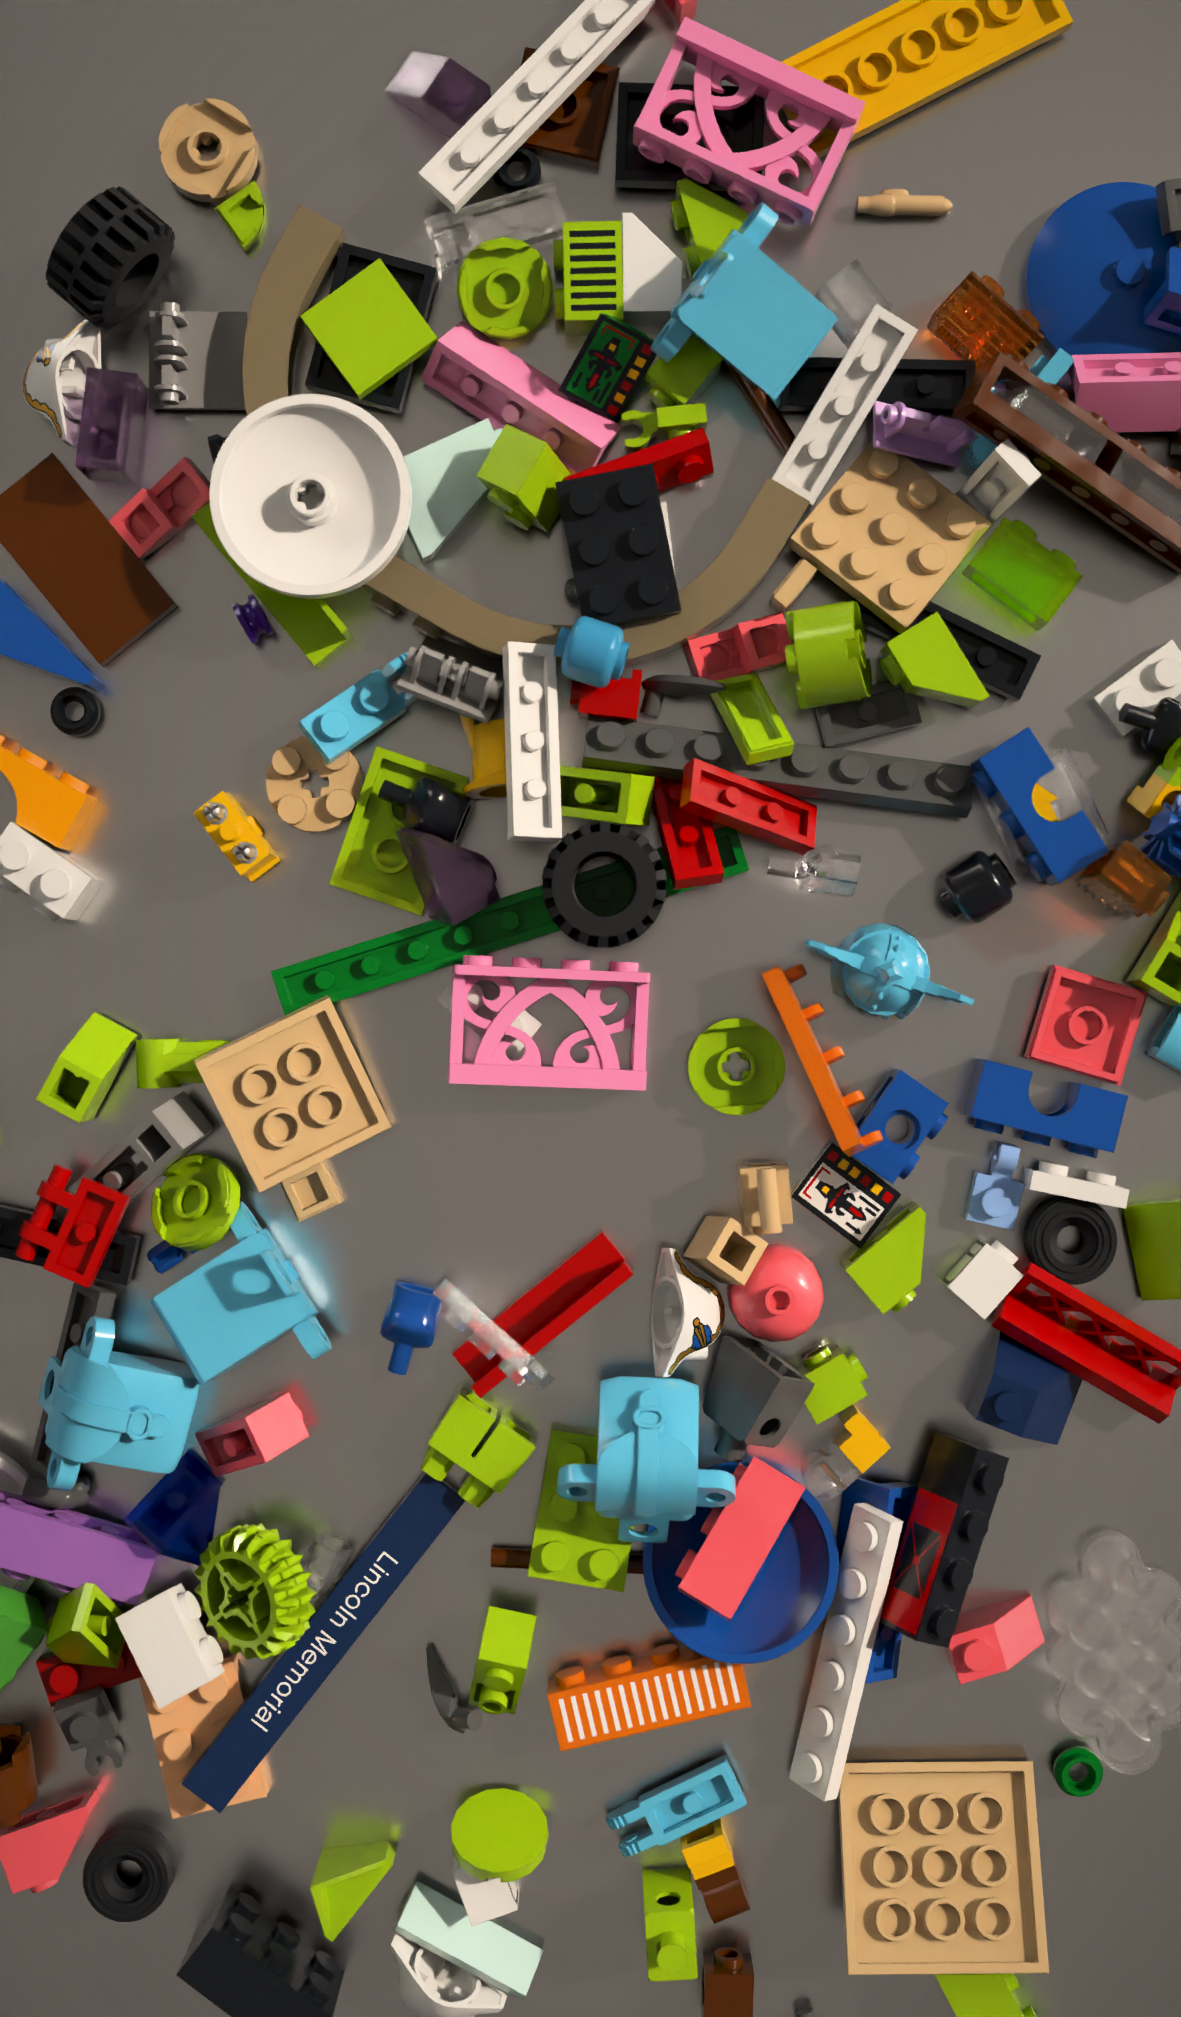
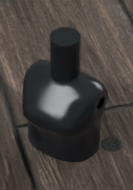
M1165 697L1158 702L1153 711L1125 703L1119 712V721L1144 729L1141 743L1145 749L1156 754H1166L1175 741L1181 737V701Z
M426 777L420 778L412 790L385 780L378 794V798L404 808L402 823L405 828L422 835L435 837L453 846L457 844L474 800V798L455 792L447 786Z

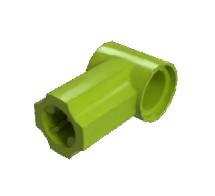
M179 1038L136 1040L137 1088L181 1087V1084L204 1083L193 1060L231 1041L198 1040V1042H180Z

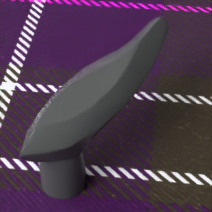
M655 675L641 682L643 689H646L640 713L659 717L665 694L681 698L689 694L721 692L727 688L723 683L701 677Z
M434 1645L428 1646L426 1654L429 1684L439 1714L450 1728L462 1734L465 1732V1729H478L482 1723L481 1713L478 1710L462 1706L453 1681L440 1664Z

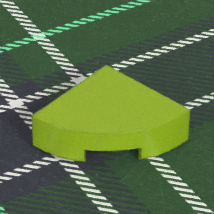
M254 180L215 208L218 216L245 254L259 240L264 229L266 217L263 197Z

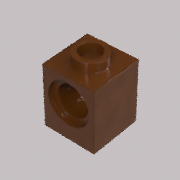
M731 1947L718 1948L714 1952H703L701 2017H753L754 1970L751 1954L742 1953L740 1950Z

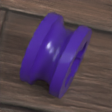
M254 594L248 596V601L244 605H240L237 602L232 604V608L241 626L253 644L258 642V637L261 633H267L268 635L275 633Z

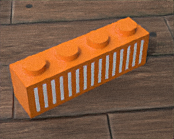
M667 1644L652 1649L649 1652V1656L632 1660L628 1655L615 1656L605 1660L602 1663V1667L585 1671L580 1666L562 1669L555 1674V1678L548 1679L547 1689L560 1751L752 1707L742 1665L711 1660L687 1647L678 1648L676 1644Z

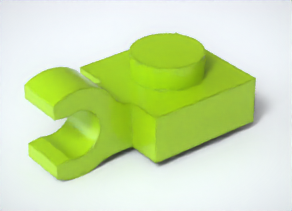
M705 403L658 407L656 412L648 413L637 410L623 413L622 425L635 424L642 430V434L638 438L624 440L625 450L636 452L648 446L651 439L656 436L657 440H669L702 427L706 432L707 414Z

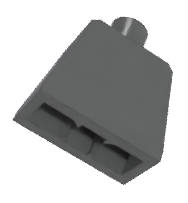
M723 1335L702 1405L704 1413L723 1428L714 1448L715 1453L728 1461L740 1463L748 1445L772 1448L777 1446L800 1411L815 1383L759 1341Z

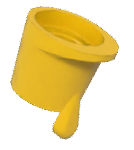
M459 714L472 750V782L462 788L463 795L474 799L507 798L505 720H491L488 724L482 722L474 726V719L466 718Z

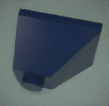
M996 1329L966 1409L976 1420L1022 1438L1057 1445L1083 1379Z

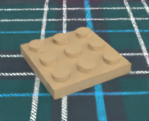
M872 440L790 537L787 546L901 634L910 627L984 536L992 523L905 455L873 448Z
M328 995L193 1060L259 1193L391 1128V1124Z

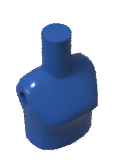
M395 1282L391 1300L385 1312L380 1330L383 1338L394 1343L388 1371L398 1375H406L413 1348H429L432 1346L437 1328L438 1313L444 1296L442 1292L413 1283Z

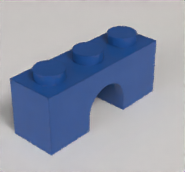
M1029 726L970 764L975 771L971 775L975 787L986 800L992 797L1002 812L998 816L1001 827L1012 841L1020 840L1029 854L1024 858L1025 863L1039 882L1046 880L1049 886L1060 884L1109 852L1083 810L1069 815L1060 822L1048 821L1036 812L1032 803L1033 788L1036 782L1055 769V766Z
M976 1059L963 1110V1115L976 1118L974 1128L997 1134L1003 1133L1004 1125L1023 1130L1022 1140L1050 1146L1051 1138L1070 1142L1069 1152L1097 1158L1099 1149L1114 1153L1128 1099L1127 1095L1070 1082L1066 1099L1061 1107L1054 1112L1041 1114L1033 1107L1029 1099L1032 1071L989 1060Z

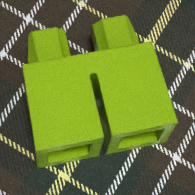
M462 1386L430 1436L428 1442L430 1447L422 1462L421 1470L435 1480L442 1482L454 1463L470 1473L458 1489V1494L472 1506L479 1508L492 1496L494 1491L499 1494L502 1493L536 1448L537 1437L502 1413L494 1423L498 1410ZM494 1423L485 1440L482 1442L480 1447L477 1450H475V1448L480 1443L484 1435L487 1433L491 1425Z

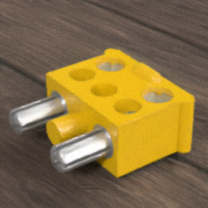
M221 791L193 812L240 876L246 877L253 882L281 861L262 836L264 830L253 816H247L229 792Z

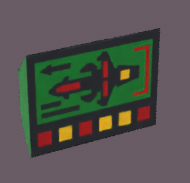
M600 313L558 391L618 423L657 355L650 349L654 340L620 319Z

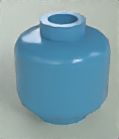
M581 616L575 620L571 629L561 628L553 656L562 658L561 673L566 678L593 687L604 688L610 683L611 679L620 680L629 653L630 643L624 642V633L620 627L587 616Z

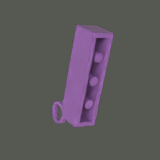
M0 1490V1568L4 1574L20 1580H27L30 1576L47 1580L53 1588L66 1593L84 1583H95L116 1606H123L124 1603L138 1606L159 1552L155 1534L69 1509L47 1508L21 1500L20 1495Z

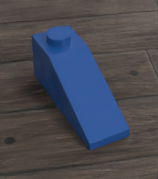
M0 578V657L99 692L105 684L6 581Z

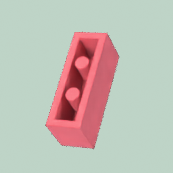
M755 1456L748 1467L742 1463L738 1464L732 1474L735 1477V1501L725 1506L723 1510L719 1507H713L700 1532L707 1535L705 1542L698 1553L692 1549L688 1550L675 1573L676 1576L682 1579L678 1586V1591L728 1622L731 1621L806 1488Z

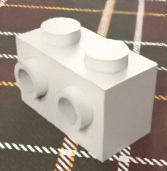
M10 822L0 836V885L15 894L19 889L25 891L35 899L31 906L54 922L59 917L77 921L105 881L51 843L16 823Z
M182 1583L165 1590L115 1618L159 1709L225 1672L221 1664L223 1662L222 1650L216 1639L211 1635H207L199 1619L201 1617L199 1603L190 1591H185Z

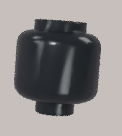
M974 851L944 872L943 881L947 890L941 893L940 897L955 918L964 914L968 920L980 923L1012 902L1013 893L1011 888L1017 884L1004 862L995 852L988 856L982 851Z

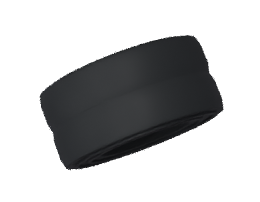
M1058 1195L1043 1201L1033 1210L1025 1226L1024 1246L1033 1264L1069 1285H1079L1098 1278L1108 1269L1115 1257L1117 1233L1111 1217L1098 1204ZM1067 1226H1077L1083 1234L1081 1247L1072 1253L1063 1252L1057 1243L1059 1232Z
M131 1822L120 1824L104 1833L90 1852L83 1869V1888L91 1906L102 1916L117 1922H133L152 1914L164 1901L174 1880L176 1861L171 1844L160 1831L143 1823ZM126 1860L136 1862L142 1870V1879L136 1883L122 1881L117 1874V1865Z

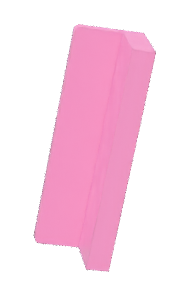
M463 321L459 322L437 340L421 378V381L480 420L488 418L494 429L501 427L503 430L504 426L508 424L546 442L571 475L596 466L606 446L619 434L622 428L620 423L607 418L558 391L561 386L559 383Z
M1181 352L1072 355L1074 363L1069 368V375L1075 393L1074 403L1084 411H1091L1103 417L1108 424L1107 427L1115 433L1177 431L1181 427Z

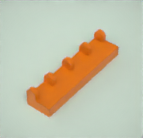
M803 964L796 965L785 971L780 966H777L762 973V976L842 1152L850 1157L882 1142L884 1139L880 1130L870 1132L861 1137L849 1109L865 1101L863 1093L859 1090L843 1097L829 1065L845 1057L841 1046L823 1053L809 1024V1021L825 1013L821 1003H816L803 1009L791 983L807 975Z

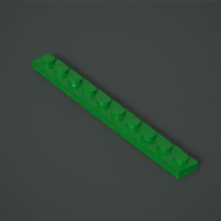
M727 826L713 830L724 870L723 879L749 871L737 830ZM663 847L654 849L658 851L662 866L666 872L665 898L697 888L690 887L674 890ZM621 861L578 873L574 885L575 894L580 904L588 911L598 915H611L622 910L630 901L634 889L632 875ZM542 885L292 964L271 971L284 1015H287L326 995L330 997L333 1004L463 962V955L483 956L562 930L554 923L547 911L543 900Z

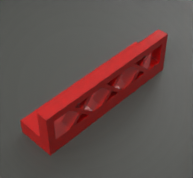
M602 1230L454 1349L452 1355L473 1379L471 1388L478 1397H483L634 1275L633 1267Z
M1030 1263L1021 1272L1024 1275L1021 1280L998 1304L991 1326L1156 1423L1160 1424L1169 1417L1176 1390L1181 1386V1350L1037 1265ZM1033 1283L1048 1292L1050 1296H1038L1026 1289V1287ZM1069 1311L1082 1312L1091 1317L1092 1321L1079 1320L1072 1316ZM1111 1336L1125 1337L1135 1345H1122L1113 1340ZM1153 1361H1166L1177 1369L1170 1373L1154 1364Z

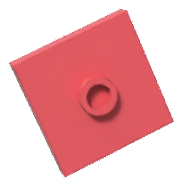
M1051 965L1024 1058L1121 1086L1148 992L1057 965Z

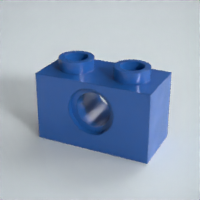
M894 1068L855 1123L861 1137L870 1132L880 1130L884 1140L852 1156L892 1184L897 1177L904 1180L914 1169L920 1158L915 1151L925 1137L932 1140L944 1126L948 1116L943 1112L949 1103L902 1070ZM903 1115L909 1123L908 1134L900 1141H890L885 1132L886 1124L893 1116Z

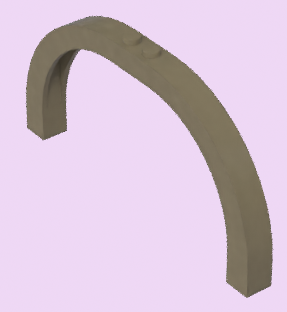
M302 204L297 208L275 246L261 274L250 306L244 336L242 363L243 394L247 416L271 401L293 395L295 364L300 340L305 329V324L300 316L315 305L320 293L336 268L342 243L348 244L343 228ZM767 477L725 548L701 574L678 591L681 613L618 626L624 633V642L630 643L624 668L665 656L683 647L688 640L701 637L740 607L762 583L782 554L790 537L803 518L810 501ZM395 555L379 574L361 586L373 594L370 601L383 611L396 616L400 610L414 618L415 621L412 626L424 635L437 641L442 634L466 648L502 662V647L508 641L556 645L561 628L571 629L573 626L541 624L516 619L493 611L470 600ZM556 657V672L561 673L562 658Z

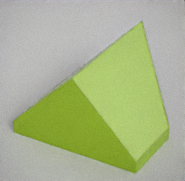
M390 1840L322 1848L310 1885V1891L324 1936L331 1942L334 1941L393 1866L397 1846Z

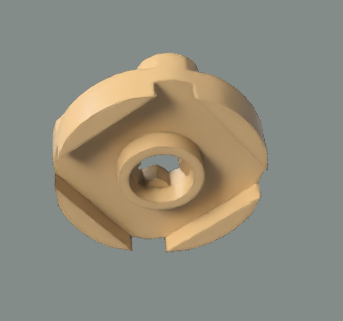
M208 98L204 99L205 103H196L192 106H189L188 103L183 104L167 117L159 134V151L164 170L170 182L179 192L196 201L220 205L248 185L252 179L258 163L259 146L242 112L228 102ZM213 140L217 141L219 155L215 159L202 161V156L197 147L200 143L208 146Z
M301 736L291 740L284 747L275 751L266 775V791L271 806L283 821L305 832L324 833L341 827L353 815L365 779L359 761L350 751L327 765L308 738ZM312 771H318L321 778H328L329 781L328 787L321 788V796L316 798L312 797L310 790L303 789L302 787L303 781L309 779V773Z

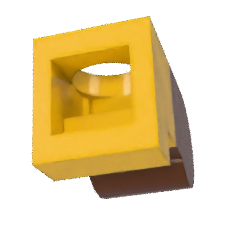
M721 1818L680 1837L682 1853L688 1868L691 1869L698 1890L702 1892L713 1923H718L751 1910L747 1892Z

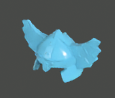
M875 923L859 927L845 937L838 948L811 939L805 942L807 948L814 950V953L832 959L830 980L834 995L844 997L848 995L854 1003V1008H861L864 1014L873 1017L875 1015H882L883 1019L896 1014L900 1019H903L919 1006L925 995L948 1002L953 1001L962 1005L964 1003L973 1005L974 999L929 980L931 970L926 951L915 936L899 926Z

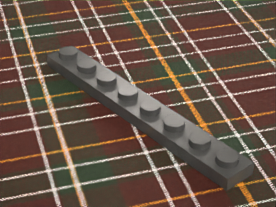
M588 715L582 760V767L682 780L684 765L693 758H696L789 795L967 818L972 809L971 775L973 774V768L971 766L794 743L793 752L790 756L746 765L731 734Z

